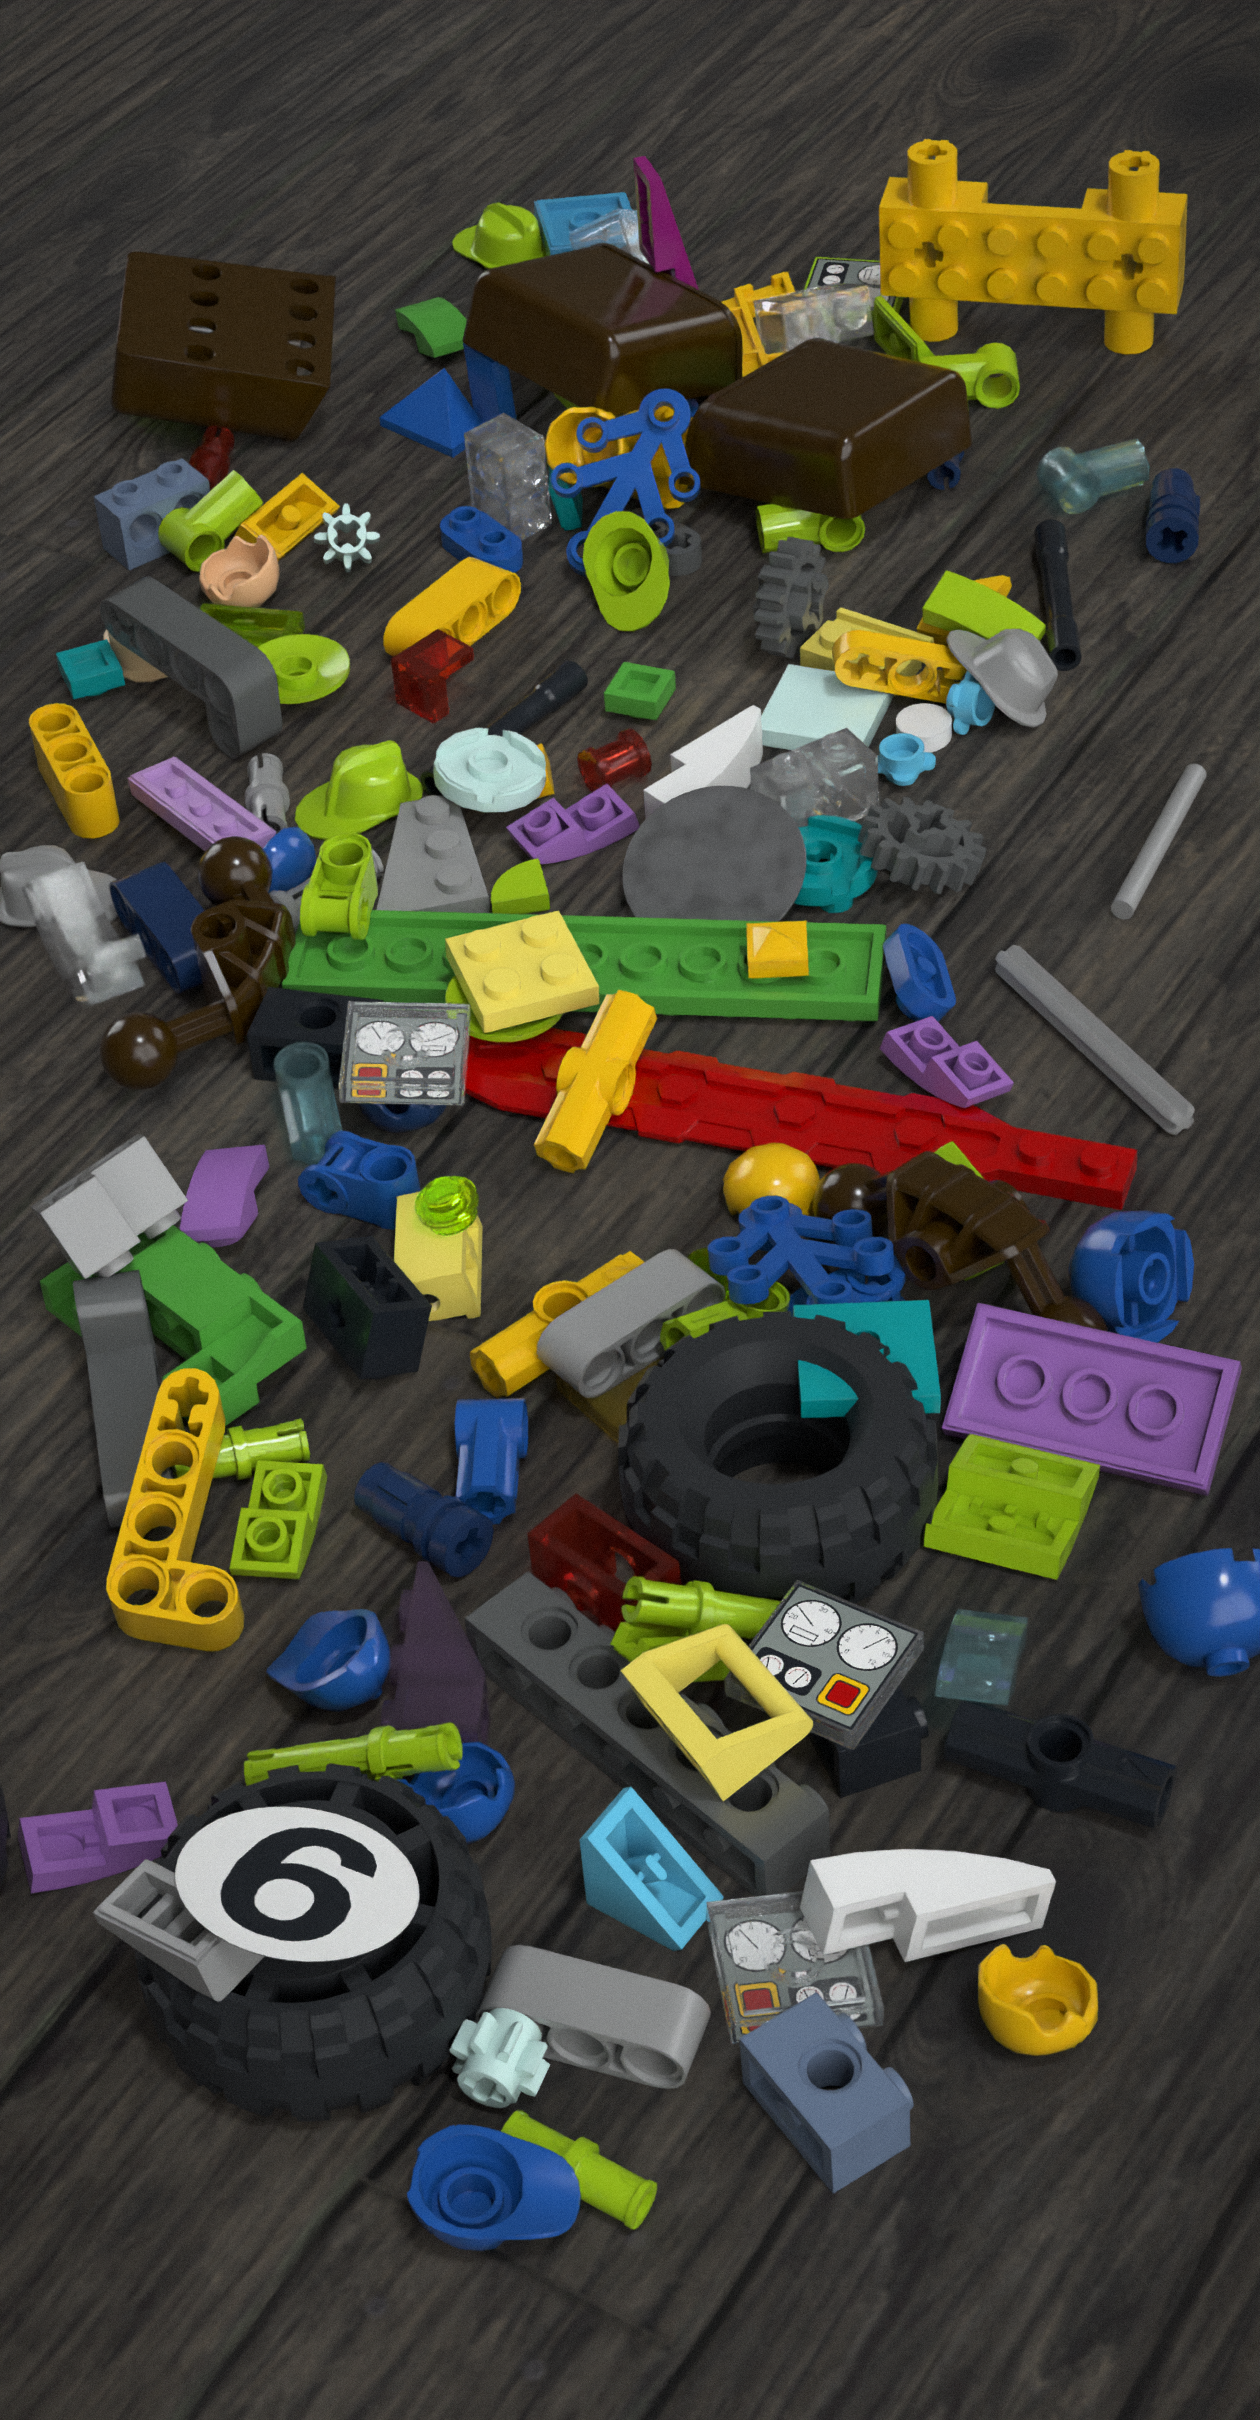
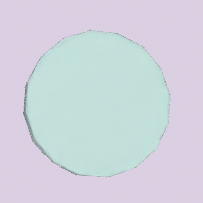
M473 728L452 735L438 747L433 766L435 786L445 798L461 807L481 812H508L525 807L540 796L546 783V761L543 752L534 742L516 732L503 730V736L488 735V728Z

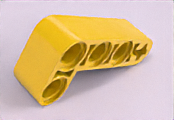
M183 1368L171 1373L163 1380L158 1390L109 1568L106 1590L118 1626L128 1636L140 1640L202 1651H220L230 1647L239 1639L244 1629V1613L235 1581L225 1570L191 1562L225 1433L226 1421L219 1389L215 1380L207 1372L196 1368ZM190 1416L188 1421L190 1433L185 1432L182 1417ZM174 1465L191 1467L186 1474L176 1479H167L161 1476L162 1472ZM159 1526H167L174 1529L169 1537L161 1541L143 1539L145 1534L151 1529ZM152 1589L158 1592L156 1597L149 1603L143 1605L126 1603L128 1597L138 1590ZM208 1601H220L226 1604L219 1614L212 1617H200L194 1614L201 1604Z

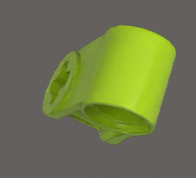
M340 833L331 836L321 845L310 881L306 884L301 898L300 925L304 936L314 937L318 931L350 933L354 940L365 939L369 929L371 912L378 896V884L371 844L361 834Z

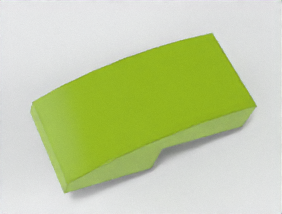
M947 570L922 608L923 623L950 632L954 630L968 631L986 640L1004 629H1022L1032 633L1039 641H1041L1046 632V625L1017 603L978 582Z
M257 1460L248 1508L241 1507L229 1568L232 1575L288 1579L300 1578L310 1553L324 1498L327 1474L323 1464Z

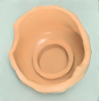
M259 535L255 544L248 543L239 536H235L226 549L212 553L201 564L199 583L202 591L216 606L229 611L252 610L260 607L275 592L279 580V565L275 550L264 535Z

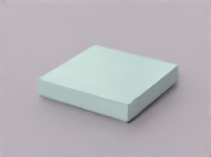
M788 664L761 715L762 744L768 747L862 761L894 694L848 686L837 678L835 671Z

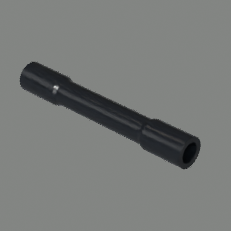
M1049 519L1039 523L1034 531L1037 562L1041 568L1047 617L1048 655L1057 670L1069 671L1079 665L1082 655L1077 623L1074 621L1067 566L1069 552L1066 529L1061 522Z
M574 661L563 663L536 684L532 692L485 727L488 728V735L503 736V730L522 735L548 713L557 711L587 687L588 678L583 668ZM433 764L421 774L420 781L423 789L429 796H441L443 794L435 786Z

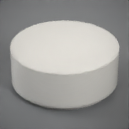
M928 703L914 704L898 713L896 717V734L906 733L917 736L924 743V752L932 753L944 748L952 738V718L950 713L941 706Z

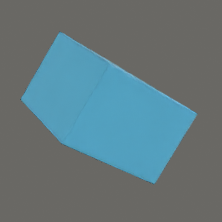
M631 1786L620 1791L579 1840L587 1904L672 1951L683 1949L724 1898Z

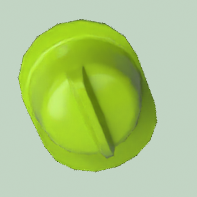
M499 202L488 205L483 210L478 224L464 229L452 241L453 248L457 253L480 263L487 269L547 256L536 217L523 207L504 205Z
M615 511L601 517L590 529L584 543L583 563L586 575L592 586L600 612L607 623L619 631L634 632L648 626L660 614L667 600L670 585L667 550L660 539L655 536L647 522L640 516L632 512Z
M388 740L375 745L353 746L342 751L333 762L329 782L317 787L304 796L296 807L295 822L302 831L314 839L327 840L331 836L340 833L360 834L391 817L397 816L401 803L422 799L423 787L417 777L406 771L400 747L395 741Z

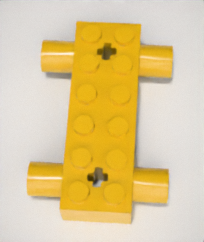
M924 139L913 144L907 150L908 178L889 177L879 205L881 296L909 297L910 327L923 341H942L956 334L958 331V300L1105 310L1104 344L1109 350L1125 355L1142 353L1152 346L1154 313L1177 314L1184 285L1188 194L1159 192V159L1155 155L1150 154V151L1132 152V150H1125L1123 153L1113 156L1109 161L1108 189L1087 188L1082 209L988 203L987 182L957 181V148L949 143V140ZM1132 167H1137L1138 170L1132 171Z

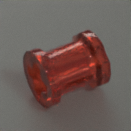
M631 728L620 731L616 740L598 749L589 747L579 752L577 756L579 771L591 792L596 791L605 784L612 788L614 784L633 775L637 778H642L648 775L652 768L651 756L644 740Z

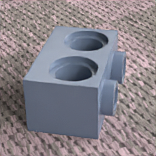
M184 459L163 463L154 471L133 480L119 482L112 489L95 495L94 501L103 548L128 570H132L170 553L160 543L158 538V529L161 521L174 509L181 507L193 508L210 492L209 480Z

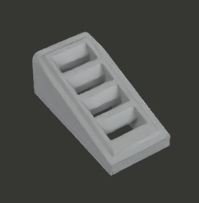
M145 1859L93 1912L97 1922L194 1990L218 2002L222 2001L264 1957L227 1943L206 1928L204 1929L194 1919L180 1899L176 1887L175 1873L148 1859ZM158 1894L163 1896L141 1919L137 1917Z

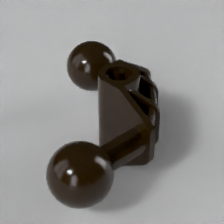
M240 836L225 837L211 844L203 853L198 865V882L203 894L215 907L203 911L193 920L191 934L207 1006L168 1022H164L159 1017L145 1012L128 1013L114 1020L108 1026L101 1039L100 1058L106 1073L119 1085L134 1090L153 1088L170 1076L175 1068L179 1052L221 1035L235 1046L244 1043L245 1036L267 993L268 987L278 988L283 979H286L289 972V955L296 944L292 917L287 907L280 903H274L268 893L273 878L272 864L267 853L256 842Z
M930 1151L917 1154L896 1169L881 1174L871 1166L861 1163L839 1165L826 1173L818 1183L813 1197L815 1217L832 1220L835 1214L850 1209L868 1212L872 1219L873 1237H879L888 1228L889 1240L893 1243L896 1258L907 1277L918 1287L925 1290H936L955 1284L1005 1261L1031 1311V1315L1108 1332L1104 1319L1091 1304L1077 1297L1064 1296L1037 1243L1039 1239L1050 1232L1046 1221L1037 1219L1030 1213L1022 1196L1010 1184L1001 1180L988 1182L977 1176L972 1169L961 1164L956 1165L948 1162L938 1154Z

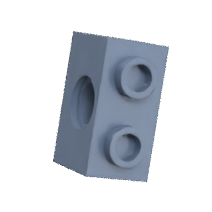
M817 1992L739 2038L743 2084L833 2194L911 2146L910 2110L913 2108V2099L904 2080L893 2068L886 2067L882 2069L867 2052L864 2037L855 2022L845 2013L836 2015ZM832 2085L842 2087L833 2091L820 2089Z

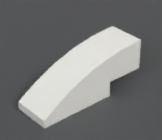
M752 705L670 754L672 773L643 790L645 818L647 819L656 809L669 800L695 789L710 786L748 788L763 756L761 709Z
M896 1849L855 1852L810 1860L800 1909L823 1955L893 1938L904 1961L908 1962L1042 1928L1056 1880L1050 1869L1006 1858L959 1851Z

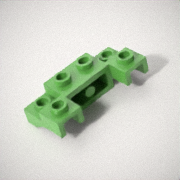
M174 1225L151 1239H148L143 1231L137 1235L141 1242L129 1249L134 1259L116 1273L139 1269L153 1334L186 1359L185 1362L164 1375L162 1382L171 1373L183 1368H196L207 1372L215 1380L219 1389L226 1419L225 1426H227L260 1402L257 1390L258 1382L307 1349L302 1321L262 1292L258 1283L246 1273L238 1274L222 1262L218 1254L208 1244L204 1242L198 1244ZM67 1262L40 1280L46 1309L82 1337L75 1303L73 1281L85 1278L76 1273ZM92 1274L88 1278L98 1277V1275ZM190 1416L183 1417V1418H185L187 1421H189V1417H190Z

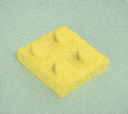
M559 910L445 938L446 957L484 1033L599 1004V985Z

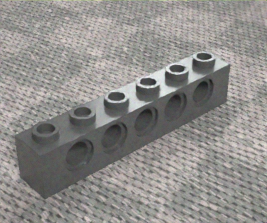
M527 1571L465 1617L472 1665L622 1788L631 1786L658 1818L765 1906L768 1907L807 1875L810 1860L827 1858L831 1855L830 1814L826 1803L810 1786L805 1784L797 1785L777 1769L774 1762L723 1802L646 1710L627 1682L621 1670L630 1662L615 1651L614 1647L610 1644L615 1632L605 1625L598 1627L580 1613L570 1597L557 1587L550 1589ZM679 1692V1695L716 1739L732 1733L724 1726L722 1720L712 1708L704 1703L695 1704L683 1693Z

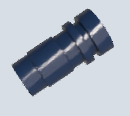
M1168 468L1158 473L1152 482V490L1150 492V511L1146 517V547L1155 559L1165 563H1178L1187 560L1195 553L1199 543L1200 496L1195 494L1191 476L1181 469Z
M385 1462L372 1465L358 1481L354 1494L355 1506L372 1517L378 1525L406 1543L413 1544L414 1551L428 1562H432L437 1568L448 1575L462 1577L469 1574L479 1566L487 1555L494 1533L492 1522L487 1516L471 1506H467L458 1498L448 1495L442 1497L437 1490L408 1472H401Z

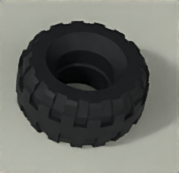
M791 1311L763 1312V1317L739 1321L738 1317L735 1316L709 1324V1332L695 1339L691 1335L685 1336L665 1350L664 1359L658 1362L657 1366L648 1368L627 1402L626 1424L619 1425L618 1444L620 1490L628 1528L635 1530L639 1551L655 1570H658L667 1581H677V1585L685 1586L688 1582H693V1580L709 1582L713 1586L714 1591L783 1602L787 1600L799 1583L849 1605H853L872 1595L874 1587L881 1584V1577L886 1580L894 1578L920 1547L923 1525L932 1523L938 1490V1453L935 1420L931 1419L930 1413H925L923 1403L914 1399L911 1391L918 1390V1387L907 1366L899 1361L891 1363L886 1358L890 1354L887 1345L885 1346L869 1333L862 1332L858 1336L845 1330L846 1326L843 1321L821 1315H816L814 1319L792 1317ZM798 1360L829 1370L852 1388L858 1400L845 1414V1417L801 1418ZM777 1462L803 1464L825 1472L814 1478L783 1484L752 1483L733 1478L752 1467Z
M330 1763L326 1766V1771L300 1772L298 1765L269 1770L268 1779L243 1787L241 1782H236L211 1796L212 1804L207 1806L208 1810L200 1817L194 1814L187 1815L168 1836V1842L161 1849L162 1858L153 1862L175 1873L178 1857L189 1839L208 1824L230 1814L264 1807H301L322 1810L366 1825L387 1838L405 1855L414 1869L419 1884V1902L413 1919L404 1931L391 1942L369 1953L353 1958L327 1962H297L264 1956L241 1982L219 2002L194 1990L135 1949L138 1978L143 1998L161 2043L166 2042L171 2049L177 2067L199 2086L204 2085L213 2094L224 2091L227 2102L237 2105L238 2108L265 2117L272 2115L274 2108L291 2110L292 2117H297L298 2122L330 2120V2111L359 2105L362 2114L391 2103V2097L395 2096L394 2089L410 2080L416 2086L422 2084L450 2056L449 2043H453L463 2021L467 2019L474 2022L476 2019V2011L483 1999L485 1977L491 1975L492 1957L491 1925L478 1863L473 1862L469 1854L466 1838L448 1816L443 1817L434 1805H426L425 1798L415 1793L413 1788L388 1775L382 1776L376 1782L368 1779L367 1774H361L359 1767ZM158 1894L137 1917L141 1919L163 1896Z

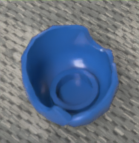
M299 827L282 829L264 846L263 849L271 861L273 870L272 884L268 893L273 890L287 892L311 877L316 864L315 849L309 836Z
M482 1742L462 1743L463 1756L462 1760H458L460 1767L457 1770L417 1773L410 1783L405 1779H397V1781L413 1788L415 1793L423 1796L426 1805H434L443 1817L448 1816L466 1838L467 1845L483 1839L498 1826L507 1813L515 1795V1780L506 1759L501 1753Z

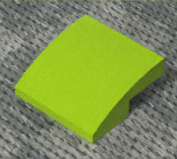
M969 1433L949 1465L947 1490L934 1510L932 1523H926L924 1547L1057 1580L1071 1553L1086 1516L1099 1478L1100 1465Z

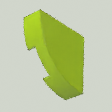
M539 858L520 863L499 877L491 892L492 913L528 914L550 909L549 893Z

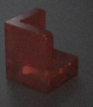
M437 629L391 658L396 703L433 724L449 714L446 680L451 674L474 660L473 647Z

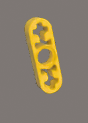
M853 630L846 632L835 641L832 647L835 674L842 683L852 687L946 704L951 686L960 683L954 682V680H961L967 671L946 645L871 631ZM859 654H866V655H867V656L861 657V658L858 660V663H851V662H849V660H850V661L856 660V659L858 658V655H859ZM884 658H885V668H884V669H879V666L884 667ZM909 660H918L926 665L922 672L914 676H903L896 672L900 664Z

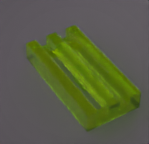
M203 603L200 607V610L255 647H259L279 637L296 635L298 633L302 634L305 629L303 612L206 603Z

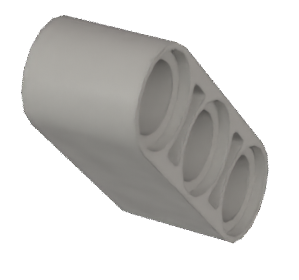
M665 1250L554 1319L542 1332L537 1343L538 1358L586 1398H596L664 1355V1347L659 1341L663 1322L725 1301V1288L678 1250Z
M515 1945L509 1946L503 1951L476 2011L475 2022L479 2023L483 2012H490L496 2008H507L520 2012L539 2027L542 2034L540 2041L548 2046L543 2056L544 2058L653 2087L671 2089L678 2088L685 2083L708 2025L711 2011L701 1996L678 1984L531 1946Z

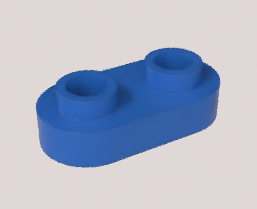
M462 506L452 510L441 520L442 546L459 561L467 557H474L513 573L521 569L523 565V552L520 538L485 512L475 507Z
M901 924L883 943L886 957L885 964L889 969L894 990L897 994L896 1003L899 1009L913 1021L933 1016L939 1022L956 1004V997L944 956L937 944L922 930L910 924Z

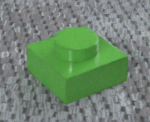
M623 662L604 692L605 711L629 715L637 719L657 720L676 689L675 671Z

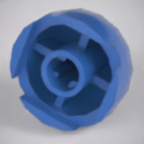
M1153 1211L1113 1212L1089 1226L1075 1247L1069 1263V1281L1072 1297L1083 1299L1091 1304L1104 1319L1108 1332L1158 1343L1170 1334L1178 1324L1179 1320L1166 1319L1173 1313L1177 1301L1188 1302L1193 1285L1194 1259L1191 1241L1186 1231L1174 1229L1170 1221L1175 1218L1169 1214Z
M1232 1548L1213 1549L1188 1554L1163 1563L1153 1569L1156 1579L1155 1584L1150 1586L1143 1578L1140 1580L1138 1589L1147 1625L1153 1640L1166 1655L1188 1666L1206 1667L1207 1674L1215 1677L1234 1675L1249 1668V1658L1260 1654V1549L1252 1548L1255 1562L1235 1561Z

